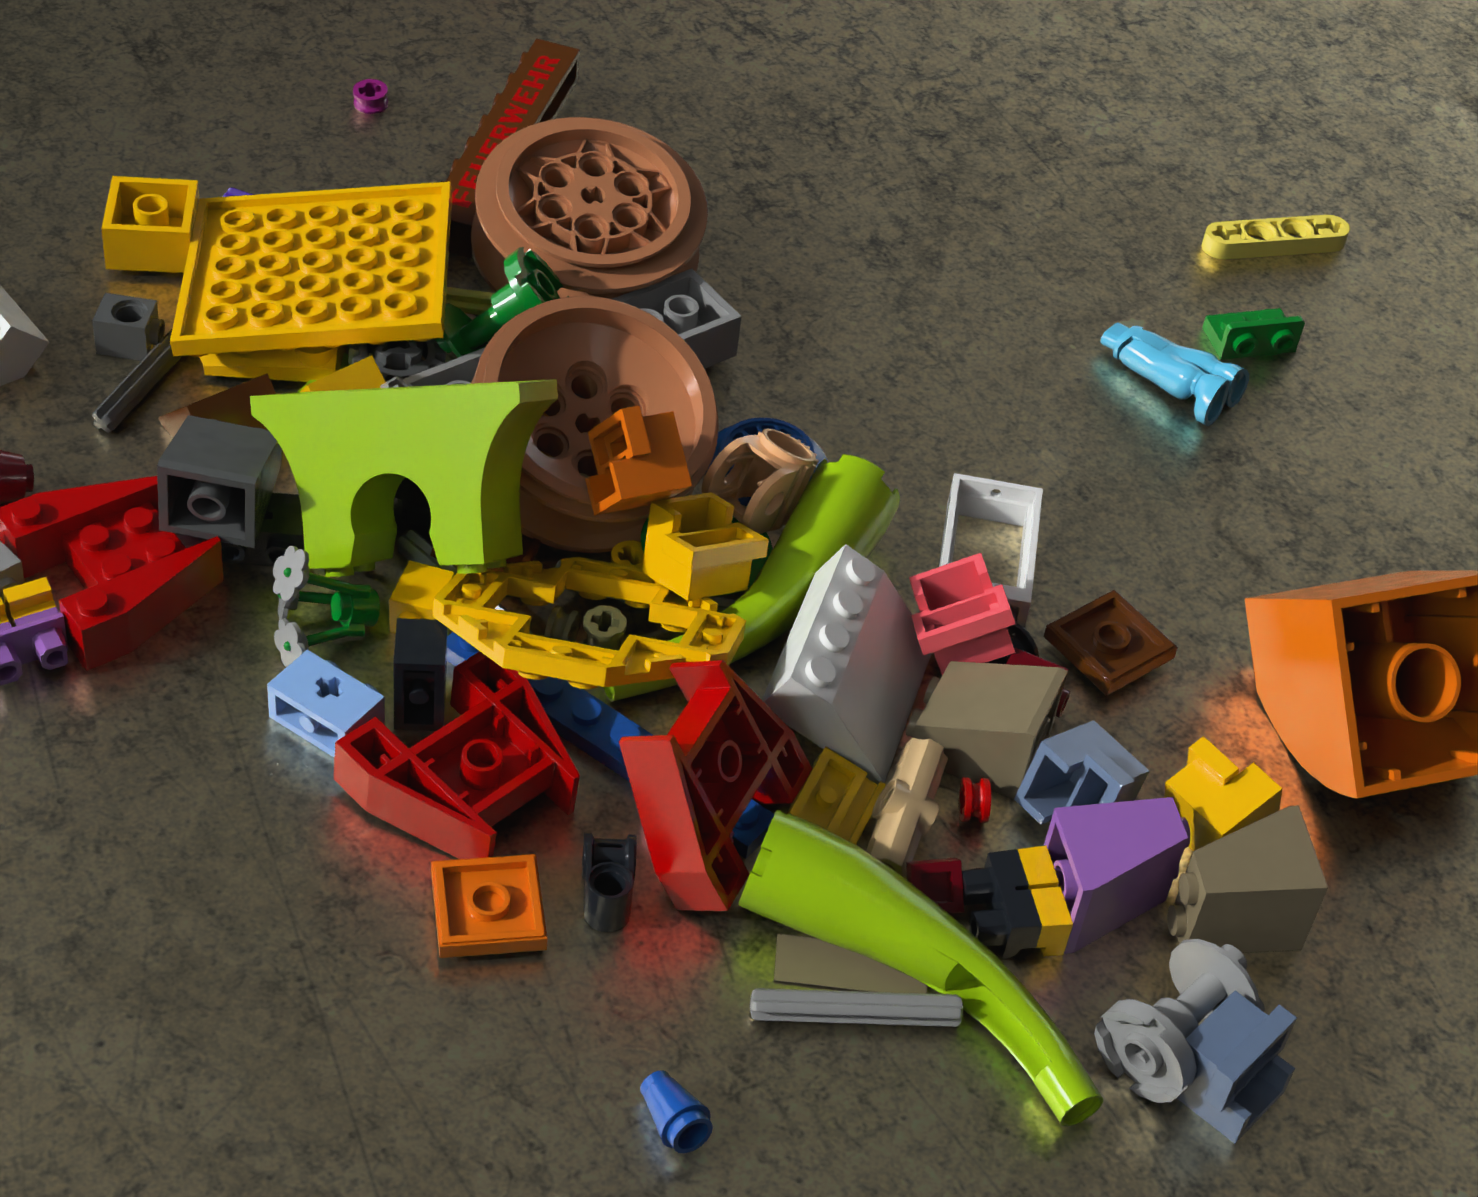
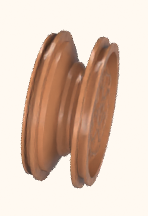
M573 296L550 300L529 308L509 320L494 334L480 357L475 376L470 383L557 379L558 399L545 411L548 416L542 415L530 436L523 459L520 477L521 532L531 539L536 538L540 540L542 544L581 553L612 551L615 545L623 541L634 540L641 542V530L646 519L649 517L650 505L594 516L585 481L586 477L580 474L583 473L588 476L598 475L588 431L622 408L640 406L642 416L673 411L692 487L672 498L692 495L694 488L698 485L712 461L718 439V411L710 379L697 355L673 329L655 316L635 306L609 298ZM575 394H579V395L583 396L585 399L580 398V397L576 396ZM541 451L549 453L552 457L546 456Z

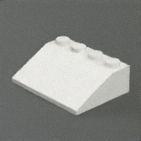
M845 544L814 574L762 700L785 724L822 749L826 746L868 773L866 778L878 785L880 781L883 783L886 781L931 653L923 655L912 621V613L885 571Z

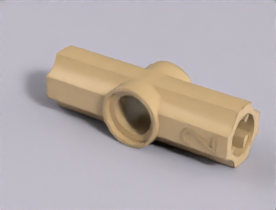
M911 738L904 745L893 778L881 791L872 811V817L877 819L866 852L905 879L907 878L906 862L913 861L919 841L928 833L937 817L939 803L934 801L948 761V757L943 752L944 747L930 738L925 740Z

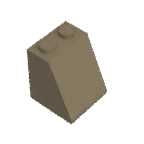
M950 661L941 678L933 676L923 701L926 706L924 710L919 708L914 710L906 729V735L922 740L930 738L944 747L943 752L948 757L944 772L961 779L969 777L972 783H978L981 778H988L991 784V791L1014 800L1041 741L1050 737L1068 671L1059 667Z
M1299 805L1281 809L1193 851L1186 873L1180 875L1179 892L1175 903L1169 906L1167 913L1169 931L1172 936H1177L1179 944L1187 939H1201L1214 943L1220 948L1225 944L1233 945L1242 953L1302 950L1328 886Z

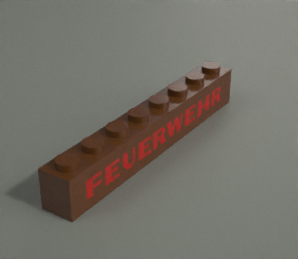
M536 38L529 51L522 53L515 73L510 72L508 75L505 89L502 93L496 94L491 111L488 115L484 114L482 116L475 136H469L463 155L460 159L455 158L449 177L446 181H441H450L452 190L449 253L468 258L473 257L471 229L476 212L475 189L478 174L484 161L498 144L513 133L539 122L556 119L578 82L580 49Z

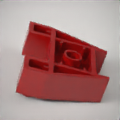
M157 476L39 492L0 507V541L21 560L24 578L66 562L85 588L82 591L59 599L60 612L64 616L68 646L86 671L132 653L224 581L221 540L218 536L186 548L175 533L159 530Z
M480 651L455 666L453 670L450 705L460 716L414 746L408 748L377 717L372 718L335 742L333 779L366 812L458 859L493 857L497 832L492 826L542 792L568 816L575 809L580 774L528 679L520 676L516 670L502 668Z
M723 660L672 663L669 669L688 704L667 735L625 736L620 739L619 745L655 873L676 910L728 911L749 876L746 866L729 837L730 833L751 799L759 804L793 803L808 778L812 767L794 732Z

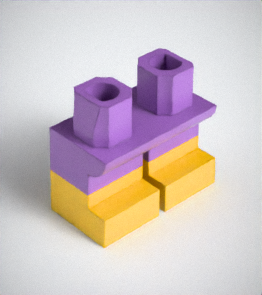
M43 577L3 589L5 606L0 597V686L18 681L19 677L23 675L22 665L35 660H39L42 668L48 670L65 666L68 663V643L64 616L61 612L59 613L55 605L52 589L47 578Z

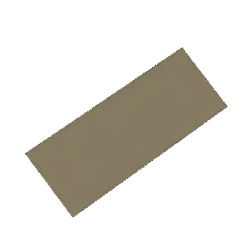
M777 934L774 981L867 992L927 994V985L866 956L817 938Z

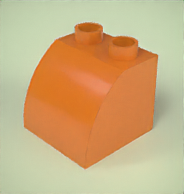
M1478 570L1405 571L1245 598L1257 693L1283 743L1299 764L1313 778L1341 795L1362 798L1478 775Z

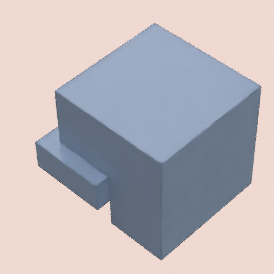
M1093 720L1041 741L1014 800L1042 825L1051 821L1054 808L1134 801L1150 771Z
M1235 990L1186 1038L1193 1051L1197 1070L1194 1082L1177 1099L1235 1144L1282 1096L1289 1084L1295 1068L1278 1056V1054L1284 1049L1297 1017L1280 1004L1267 1015Z

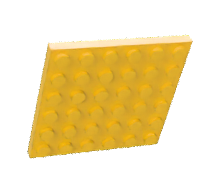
M450 181L199 198L170 338L173 356L189 355L192 357H202L215 353L234 352L237 354H247L258 350L279 349L291 351L302 347L324 346L335 348L346 344L369 343L380 345L389 341L414 340L424 342L433 338H443L452 208Z

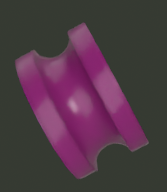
M366 79L357 82L353 86V104L358 111L365 114H377L388 108V88L382 81Z

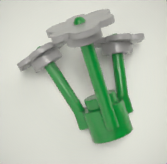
M289 546L284 556L278 557L273 567V575L276 579L273 584V592L279 597V629L274 633V640L277 649L281 652V661L285 667L289 666L307 649L309 650V646L347 636L363 637L365 627L375 626L380 614V599L375 589H372L370 585L351 584L310 573L308 552L295 546ZM308 583L339 592L326 594L299 590ZM298 601L331 605L333 620L340 621L343 627L306 636L296 622L289 623L287 620L288 609L296 610Z

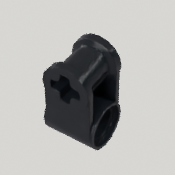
M584 832L582 879H584L583 914L588 925L597 931L606 933L616 932L624 928L629 922L636 870V835L628 834L626 839L594 838L592 833Z

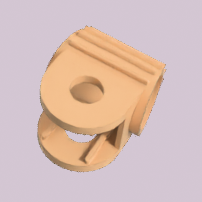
M766 428L762 432L759 431L758 435L740 437L728 444L717 455L707 470L701 492L702 494L711 492L734 505V518L759 534L778 530L783 525L786 526L819 462L816 459L817 454L813 453L809 446L801 443L800 439H795L789 434L778 430ZM734 465L733 469H732V470L730 471V473L725 477V475H726V473L728 472V470ZM751 497L746 508L740 504L739 498Z

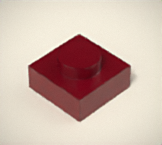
M944 858L906 862L907 881L947 913L964 912L962 863L960 859Z

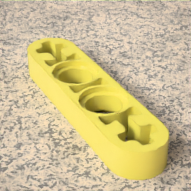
M1335 215L1221 221L1207 226L1201 246L1207 255L1224 260L1336 252L1344 248L1350 226L1344 219ZM1289 234H1294V235H1297V236H1299V237H1301V238L1293 237V236H1290ZM1251 236H1256L1264 240L1255 239Z

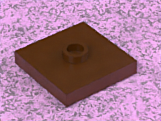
M1115 590L1046 625L1043 636L1106 696L1174 659L1178 649L1171 640Z

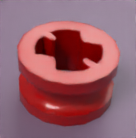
M969 777L961 779L958 800L961 822H969L972 817H977L980 823H987L989 821L991 784L988 778H981L978 783H972Z

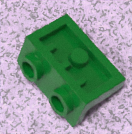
M1281 308L1206 315L1202 329L1220 360L1296 352L1305 321L1301 316L1286 317Z

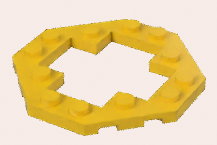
M581 557L562 558L559 568L542 569V563L530 561L506 564L503 572L487 569V572L457 573L434 597L432 617L502 668L516 670L520 676L527 679L541 680L553 677L568 680L571 686L580 689H595L599 686L610 687L672 679L674 676L669 667L672 663L723 660L729 666L744 639L746 620L734 613L717 612L718 603L708 597L690 601L685 600L642 573L641 568ZM565 589L579 591V595L586 599L602 600L606 597L625 600V604L634 608H650L648 621L661 623V627L668 631L685 632L679 643L629 634L617 651L529 634L530 615L495 608L506 595L521 597L523 603L533 606L554 604Z

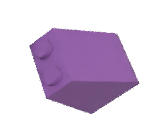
M1173 797L1054 808L1044 846L1047 845L1059 881L1058 887H1061L1073 922L1064 954L1075 953L1166 901L1173 879L1178 877L1179 863L1183 851L1190 844L1188 821L1185 817H1180Z

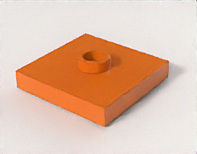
M536 854L431 861L439 958L547 950L548 938Z

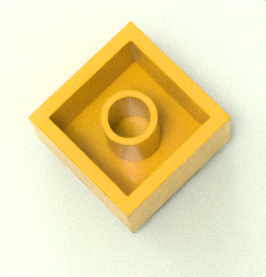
M112 176L101 228L105 268L124 271L184 273L199 202L198 180Z

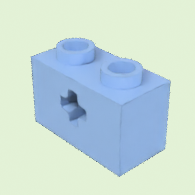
M308 649L267 684L269 717L332 757H335V742L372 718L377 717L385 725V696L380 694L372 685L360 682L342 671L334 662L324 660Z

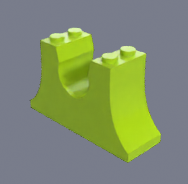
M557 379L312 391L250 396L251 416L260 421L277 440L294 475L302 511L304 548L309 554V569L324 568L325 577L354 575V572L376 570L375 562L393 558L397 533L393 509L394 498L399 485L405 478L413 481L422 490L428 501L431 512L429 534L439 565H457V573L459 574L487 572V568L506 567L507 558L523 555L520 516L522 464L530 436L537 422L548 407L558 399Z

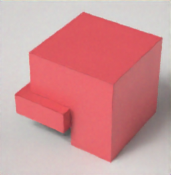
M982 553L909 577L914 597L920 610L919 613L911 615L917 639L923 655L934 653L941 675L944 674L950 661L987 663L1016 653L1007 627L1016 624L1002 584L993 587Z

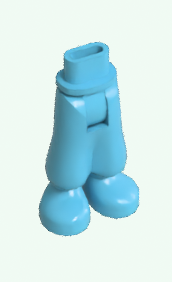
M1117 322L1107 329L1101 337L1100 343L1113 350L1114 358L1121 360L1129 369L1153 382L1171 396L1179 400H1185L1194 395L1196 397L1194 407L1195 418L1207 427L1217 420L1224 405L1229 408L1234 407L1240 401L1248 386L1250 374L1247 369L1233 363L1221 362L1210 352L1180 346L1159 334L1143 330L1141 326L1135 325L1129 328Z

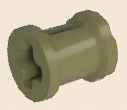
M600 605L588 610L583 620V629L587 632V638L582 644L618 651L622 646L620 637L626 631V617L621 614L619 609L612 606Z

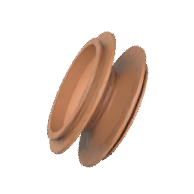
M587 117L552 119L530 125L513 133L498 144L484 161L478 174L475 189L476 212L471 229V247L477 268L494 292H497L509 283L504 271L503 262L505 258L519 247H524V253L528 250L537 253L557 275L563 285L562 288L557 290L560 298L567 296H594L613 299L631 291L654 285L691 268L697 273L699 246L706 231L708 218L706 196L701 182L689 164L675 150L658 138L640 129L611 120Z

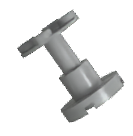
M1201 939L1183 940L1171 952L1169 961L1172 981L1180 994L1178 998H1161L1153 1006L1134 999L1119 1000L1100 1017L1103 1019L1096 1024L1094 1032L1098 1051L1107 1067L1117 1078L1125 1073L1135 1082L1129 1089L1140 1097L1156 1103L1172 1102L1194 1082L1197 1068L1193 1051L1186 1038L1199 1026L1198 1023L1202 1019H1206L1235 990L1263 1012L1265 1011L1264 1004L1259 998L1258 990L1246 971L1247 960L1243 953L1233 945L1225 944L1220 948L1214 943Z

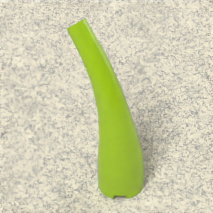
M842 454L838 462L827 463V460L823 459L818 464L754 583L744 595L721 612L726 614L734 613L746 620L744 639L731 663L763 648L793 627L814 574L845 544L865 558L869 557L883 538L900 505L898 489H894L891 492L890 488L881 479L885 471L866 459ZM684 634L668 641L679 643ZM675 678L603 687L607 698L613 702L678 684Z
M779 810L775 812L761 844L754 867L745 884L738 906L824 942L873 959L917 979L941 994L959 995L962 998L963 1010L984 1025L1025 1069L1062 1126L1076 1125L1098 1111L1104 1099L1068 1041L1033 995L992 951L909 881L859 846L795 815L786 814Z

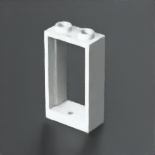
M954 473L947 503L938 567L952 563L959 515L1023 526L1017 587L1003 585L1015 623L1025 628L1032 599L1043 489ZM997 489V490H1000L1001 492H1000V493H994L992 490ZM992 583L993 587L1001 585L998 583Z

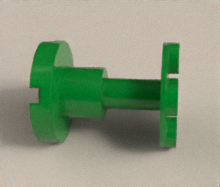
M519 247L508 255L503 262L504 271L509 283L491 296L492 306L471 320L460 308L446 303L443 338H435V340L445 352L451 353L453 351L458 358L485 348L494 334L516 315L539 304L560 298L557 290L562 288L563 285L557 275L537 253L532 250L524 253V247Z

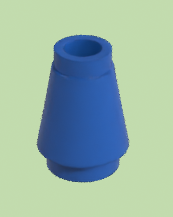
M660 1070L647 1076L641 1084L640 1092L644 1097L662 1143L666 1147L674 1148L678 1153H689L701 1147L708 1140L713 1130V1125L710 1121V1110L672 1078L668 1072Z

